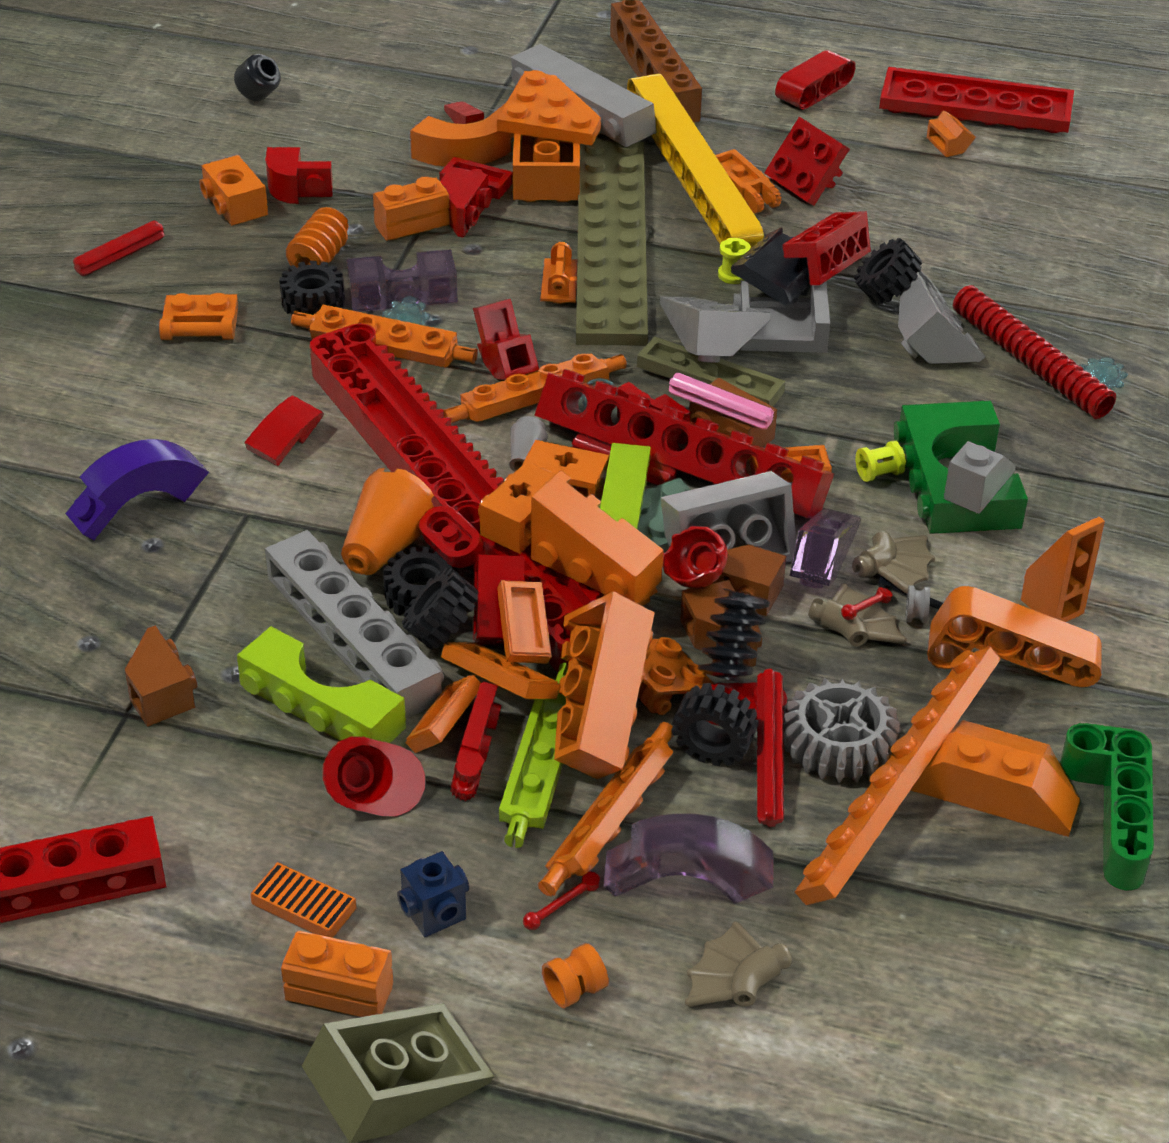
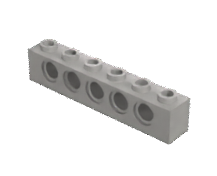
M305 530L265 548L268 579L362 683L372 680L404 697L406 719L432 706L442 693L441 682L444 681V675L440 665L436 660L429 659L420 650L416 639L412 635H406L402 631L393 615L388 610L384 611L375 602L368 588H362L353 579L349 568L345 564L340 565L324 542H319L308 530Z

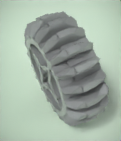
M824 678L820 687L813 683H808L805 691H796L792 701H788L784 709L783 744L785 751L790 753L792 763H803L805 773L817 771L821 780L826 776H834L838 783L844 777H850L857 783L862 774L871 777L891 757L890 749L900 739L901 733L897 709L890 707L888 697H878L876 687L867 690L863 689L860 680L854 685L845 684L843 678L835 684Z

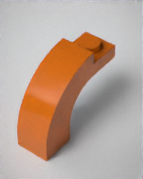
M505 104L486 119L469 124H455L431 116L426 117L410 130L411 158L427 164L445 167L453 157L481 164H487L504 157L511 152V139L514 137V133L497 131V118Z

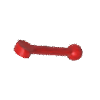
M880 587L874 596L855 605H844L841 609V615L846 620H853L858 612L876 603H889L893 593L886 588Z
M590 871L582 876L581 883L538 912L526 913L522 920L524 927L528 930H536L539 928L541 920L584 891H596L600 886V876Z

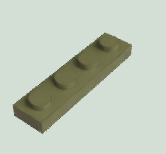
M655 336L637 355V367L653 372L656 375H662L671 379L675 373H681L707 384H710L717 378H721L772 407L785 392V381L723 359H720V362L698 361V355L686 351L684 346Z

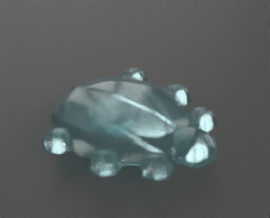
M412 296L404 297L401 303L393 301L391 303L393 309L382 313V316L420 325H424L425 321L430 319V314L423 313L422 311L426 308V304L423 302L416 303V298Z
M1101 357L1099 360L1091 358L1088 359V365L1079 364L1084 371L1089 372L1092 377L1097 378L1108 389L1114 387L1122 388L1124 382L1121 380L1128 376L1126 372H1121L1124 365L1121 363L1114 364V359L1110 357Z

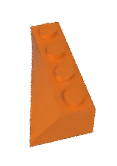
M614 591L564 616V628L570 631V642L566 641L562 644L561 659L568 661V672L560 679L559 693L566 697V703L557 713L554 760L595 779H600L623 770V766L628 759V742L631 727L637 717L636 702L638 692L645 677L644 663L647 648L653 638V631L651 629L655 612Z

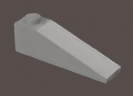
M922 271L917 272L918 277L916 280L910 281L911 286L907 290L903 288L900 295L898 328L904 337V340L901 342L903 347L914 358L920 354L929 364L980 362L985 358V355L975 339L968 332L965 335L962 333L961 320L946 305V300L932 281Z
M660 296V305L686 351L698 355V361L720 362V356H733L770 321L771 313L761 309L746 308V311H739V305L720 304L717 301L695 297Z

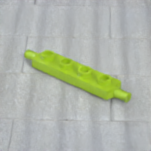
M562 663L559 666L555 680L558 681V684H560V679L567 674V663ZM559 691L557 699L534 700L499 807V821L510 824L504 838V842L509 847H513L514 840L515 848L523 846L528 827L544 829L563 766V763L554 760L557 713L566 703V697L560 694Z

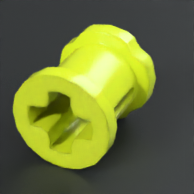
M729 238L721 242L719 251L723 255V261L718 269V277L721 281L728 284H740L741 281H744L731 272V266L751 249L748 242L740 238Z
M894 440L887 442L884 447L876 449L859 448L855 456L858 474L864 482L873 481L879 475L887 473L900 475L905 471L906 459L903 448ZM881 459L884 461L882 463L877 462V460Z

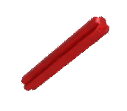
M765 669L763 673L757 676V820L760 824L767 825L768 827H776L778 823H782L784 820L783 676L780 672Z

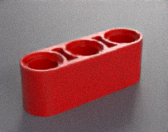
M824 50L784 73L776 84L775 95L777 98L802 110L808 109L848 85L855 74L856 64L854 61L830 50Z

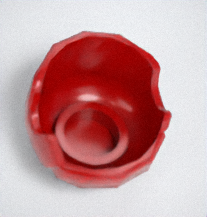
M691 526L680 532V534L672 535L671 545L668 551L663 553L664 573L683 587L700 589L710 586L720 577L728 559L727 546L723 538L709 527Z

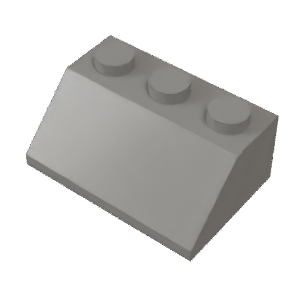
M772 471L661 497L664 532L669 547L672 542V535L680 534V532L691 526L709 527L720 535L727 546V550L749 544L787 556L786 562L798 559L791 484Z

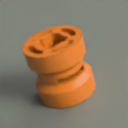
M588 943L574 948L570 956L565 959L554 958L542 965V976L546 988L556 1004L564 1009L577 1003L582 994L586 992L595 994L609 985L604 962L595 948Z

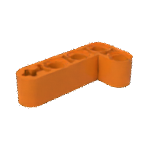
M960 586L951 591L930 624L927 656L931 664L937 668L952 669L950 666L952 661L961 653L967 650L972 651L973 648L982 650L991 646L996 654L1004 660L1072 686L1089 687L1096 684L1101 677L1102 643L1097 635L975 587Z

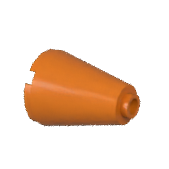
M379 468L366 479L341 551L343 561L351 571L362 575H372L387 564L391 557L394 558L396 553L403 551L422 536L419 521L426 511L434 507L431 501L434 495L431 489L419 477L398 468L394 473L383 472L385 468Z

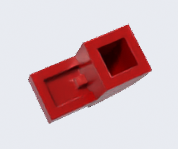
M267 147L265 161L268 190L275 199L289 204H299L300 197H333L332 161H301L300 147Z
M504 299L473 308L481 343H478L477 346L485 366L494 378L506 380L514 374H527L539 370L531 335L519 333L511 299Z

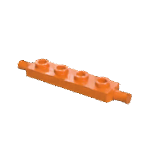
M323 304L321 309L314 315L294 311L291 318L293 326L309 328L311 339L352 324H367L376 331L377 346L386 345L388 353H393L394 357L446 368L454 360L475 364L478 356L477 348L458 345L457 332Z
M592 353L578 354L571 360L559 364H546L540 367L539 370L531 373L514 374L506 380L492 385H479L473 391L460 394L461 405L443 409L444 417H450L451 423L463 419L480 422L538 403L548 372L562 374L564 369H568L585 375L584 382L595 385L596 381L605 382L610 380L609 373L625 369L627 367L626 359L622 354L604 360L602 358L598 359Z
M668 722L660 723L652 736L648 737L642 745L632 751L623 766V770L615 773L545 865L549 871L538 883V887L543 894L550 897L555 896L557 890L566 879L574 874L583 876L596 866L599 861L598 853L604 845L614 840L621 832L619 825L628 814L635 811L643 802L641 795L647 787L655 783L664 774L665 769L663 766L673 754V750L668 745V742L674 737L671 724Z

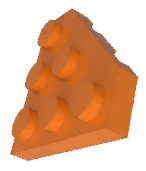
M538 70L524 71L497 118V131L590 146L593 145L601 129V117L556 75L545 74Z

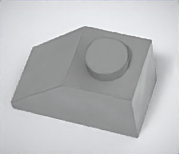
M967 441L949 462L944 499L980 514L1015 472L1016 465L1001 454Z

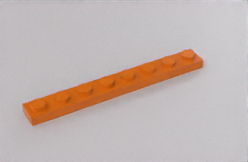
M991 646L976 652L967 650L952 661L950 665L952 668L946 679L939 682L932 689L931 695L933 697L929 703L912 717V727L905 736L898 739L891 747V757L871 775L869 779L871 782L870 786L863 795L851 803L848 808L850 814L843 824L828 835L826 839L828 845L821 855L811 861L804 869L803 874L805 877L794 892L805 905L837 897L1001 660Z

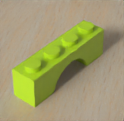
M272 626L237 654L240 685L247 692L259 695L275 704L281 711L295 715L309 723L315 730L325 732L339 741L354 736L391 743L406 729L404 697L372 680L348 687L325 686L311 680L306 676L304 643Z

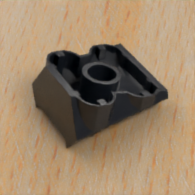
M783 227L768 233L731 266L733 274L785 306L796 303L800 295L807 296L811 293L812 285H810L807 257L784 258L783 244L792 238L783 233Z

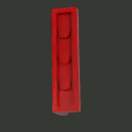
M867 211L833 213L783 244L784 258L807 257L810 285L823 284L871 252Z

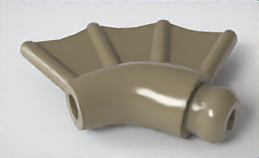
M883 531L873 536L872 547L854 558L852 568L855 573L859 572V577H873L880 574L907 594L909 585L914 586L919 582L929 579L927 566L935 561V556L926 547V542L928 541L926 535L892 538L889 533Z
M846 583L840 585L832 600L829 599L828 602H825L820 598H816L811 604L808 613L809 618L821 621L820 625L842 634L852 646H860L867 640L904 644L907 641V638L896 627L897 617L882 610L877 603L858 612L853 620L844 619L841 615V609L844 605H855L870 598L854 591Z
M733 922L724 935L705 942L703 957L693 968L687 970V975L692 980V989L685 999V1004L692 1007L733 999L740 1006L753 1005L759 988L779 976L782 969H787L791 966L792 956L789 949L781 943H777L771 948L767 945L762 947L739 922Z

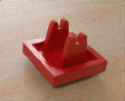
M798 117L764 174L815 206L826 187H835L836 183L833 181V178L835 176H842L843 172L839 166L850 148L803 118Z

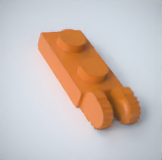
M733 149L715 155L752 212H762L765 207L764 202L771 208L780 206L782 197L779 190L775 188L766 175L737 150Z

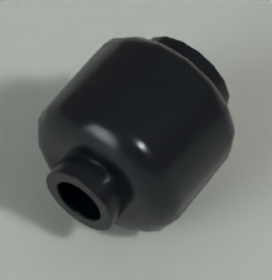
M262 54L251 55L236 69L234 74V82L238 91L252 101L264 100L279 86L281 81V74L277 63L270 57Z

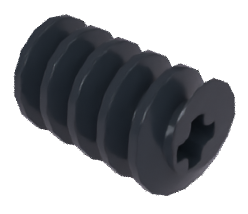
M724 589L729 593L728 596L715 598L714 603L724 609V613L710 616V619L720 626V630L706 632V636L716 642V647L702 648V653L711 658L712 663L698 665L697 669L711 676L745 683L739 676L753 674V668L743 662V660L756 658L758 654L747 643L758 642L762 638L761 634L751 627L763 625L766 622V619L755 611L756 609L768 608L770 602L757 596Z

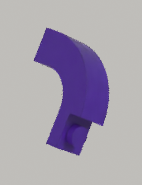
M159 439L131 442L106 453L83 472L79 478L87 487L65 514L84 536L95 540L118 510L133 497L148 491H163L185 502L209 471L190 451L173 442Z

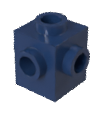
M443 851L427 858L418 859L409 866L400 869L402 890L397 892L399 904L404 914L408 918L411 917L424 938L466 919L465 892L469 891L468 879L463 869L459 865L453 866Z

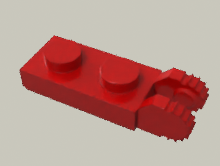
M484 681L480 683L454 767L450 792H452V796H455V799L458 798L460 801L471 800L477 794L481 779L480 775L484 762L487 760L492 736L486 735L487 728L496 730L502 708L501 704L494 703L498 685Z

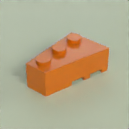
M560 470L531 496V559L605 595L614 591L639 604L662 581L663 549L623 518L618 522L599 508L601 504L599 499L592 494L587 498L568 484L570 477Z

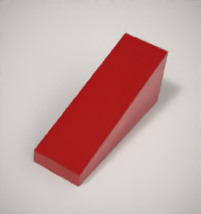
M463 101L444 105L445 112L455 124H469L484 120L483 111Z

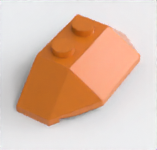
M965 720L956 723L911 788V791L1066 837L1070 835L1080 798L1049 744Z

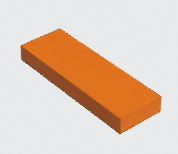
M444 643L441 658L525 699H557L560 684L557 683L558 681L520 663L506 662L505 656L478 643Z

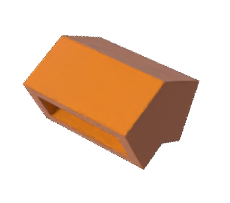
M944 110L937 119H932L928 122L926 138L945 157L963 154L976 138L956 117Z

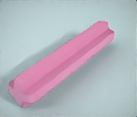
M675 373L669 381L668 391L672 395L759 429H767L773 421L774 411L771 408L681 373Z

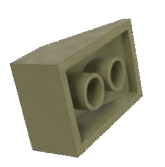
M444 1003L324 1023L302 1064V1068L349 1143L392 1135L490 1084L494 1078V1075Z

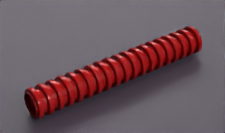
M974 285L965 286L957 293L953 300L954 311L972 325H975L977 329L989 336L994 342H997L999 346L1012 354L1016 359H1019L1021 363L1027 365L1030 370L1042 377L1047 383H1050L1052 387L1073 401L1078 407H1081L1086 413H1089L1091 417L1100 419L1112 410L1116 402V393L1113 390L1108 389L1105 384L1100 383L1097 378L1084 371L1080 365H1076L1072 359H1069L1068 356L1061 353L1060 350L1053 347L1048 341H1045L1035 331L1030 330L1027 325L1023 324L1011 313H1008L1006 309L993 302L990 297L979 291Z

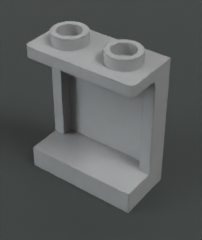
M741 281L740 293H734L733 304L739 305V311H746V308H756L771 313L770 321L741 347V351L827 353L830 315L826 282L821 285H812L810 299L798 298L796 303L785 306L774 298L749 297V284L746 281Z

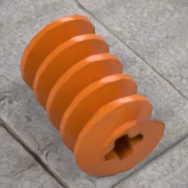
M322 207L316 210L286 248V258L289 265H294L298 268V263L305 262V265H311L310 261H317V265H321L323 261L329 265V262L334 259L341 247L347 242L348 219L334 208Z

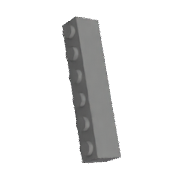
M539 44L511 57V77L515 86L524 71L538 70L545 74L556 75L601 117V129L599 132L619 144L628 147L657 133L654 104L548 47Z

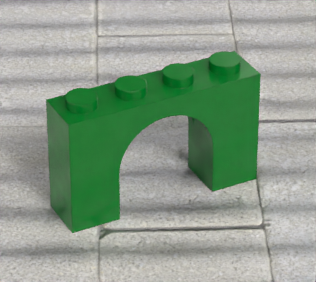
M991 401L902 405L900 421L894 422V439L901 443L906 459L905 468H909L910 490L912 493H917L918 515L920 518H925L929 534L1022 529L1028 497L1019 473L1011 475L980 514L944 499L948 468L942 465L939 460L955 456L967 441L984 446L995 452L1000 423Z

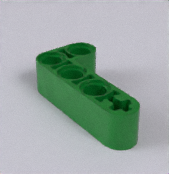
M1089 723L1072 725L1066 734L1060 765L1067 777L1073 781L1104 786V877L1110 885L1124 891L1138 889L1144 884L1154 848L1151 740L1145 734L1133 729Z

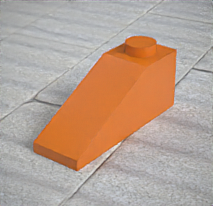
M1101 517L1068 530L1026 570L1021 600L1029 608L1064 622L1084 614L1105 524Z

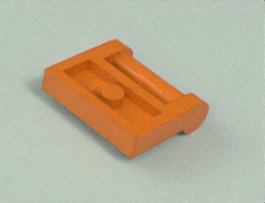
M179 293L176 295H166L163 316L159 323L160 339L173 340V337L222 336L223 340H233L238 313L237 294L189 295Z

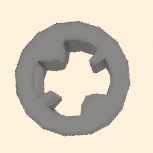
M909 585L905 620L906 622H912L914 618H918L921 620V623H927L930 607V587H924L923 590L919 591L915 589V586Z

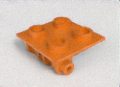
M661 637L659 639H652L651 644L647 648L644 663L645 677L639 688L638 698H640L641 702L651 713L664 715L671 709L672 703L670 700L673 694H686L687 691L690 692L691 688L696 685L701 689L704 683H711V685L714 683L706 676L707 674L697 669L698 665L682 651V647L678 642L668 637Z

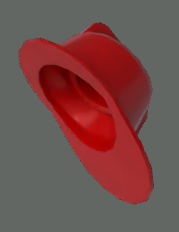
M350 736L338 741L329 750L323 763L322 779L327 793L336 803L349 809L379 816L396 817L409 812L420 802L425 790V772L421 762L411 751L399 745L366 737Z

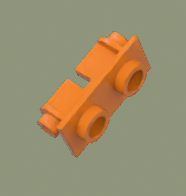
M558 242L551 249V258L544 259L540 301L557 304L565 302L576 303L577 259H572V249L567 243Z

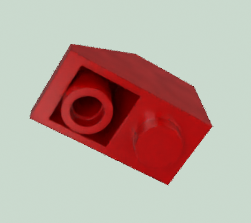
M450 167L440 182L449 194V226L458 237L464 238L469 229L477 224L482 211L490 206L492 190L488 188V174Z

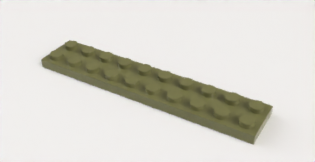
M595 139L592 146L580 144L576 345L646 346L648 344L644 142H636L625 147L616 141Z

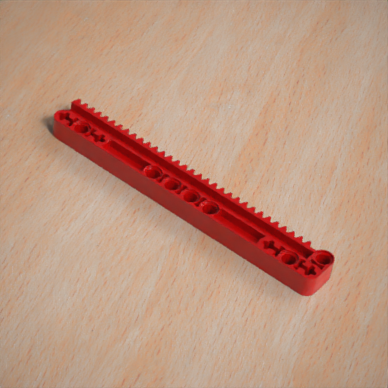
M362 323L352 324L313 338L310 341L313 378L386 467L393 473L398 468L419 477L431 489L434 495L431 500L434 507L445 505L454 508L480 534L479 504L486 495L491 494L504 482L502 477H496L495 468L489 469L487 459L481 460L480 451H473L472 442L466 443L465 434H459L457 425L451 426L450 417H444L443 409H437V403L430 401L428 392L422 393V386L415 385L414 377H408V370L401 368V362L395 361L393 353H388V347L386 345L377 346L376 331L372 326ZM480 535L484 544L483 555L525 556L524 582L542 583L552 655L549 664L558 672L559 666L562 663H567L568 670V661L561 659L562 644L566 641L570 642V631L564 628V616L601 598L603 593L532 560L531 544L519 554ZM475 563L469 566L473 572Z

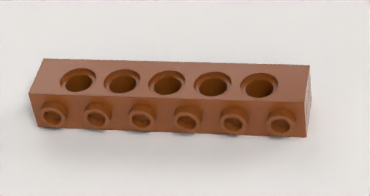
M622 0V2L611 3L610 36L638 77L660 73L691 120L699 122L701 118L702 87L640 0Z

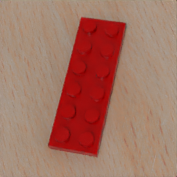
M888 67L880 97L879 109H886L893 113H917L924 117L940 116L944 110L959 121L972 120L980 121L986 125L1003 124L1011 125L1018 129L1034 128L1042 129L1049 133H1068L1074 90Z

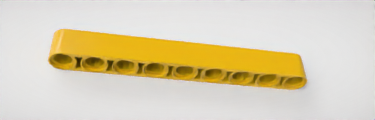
M659 73L628 79L627 90L654 104L657 133L651 135L719 244L729 238H740L748 242L751 248L764 238L760 222L664 77Z

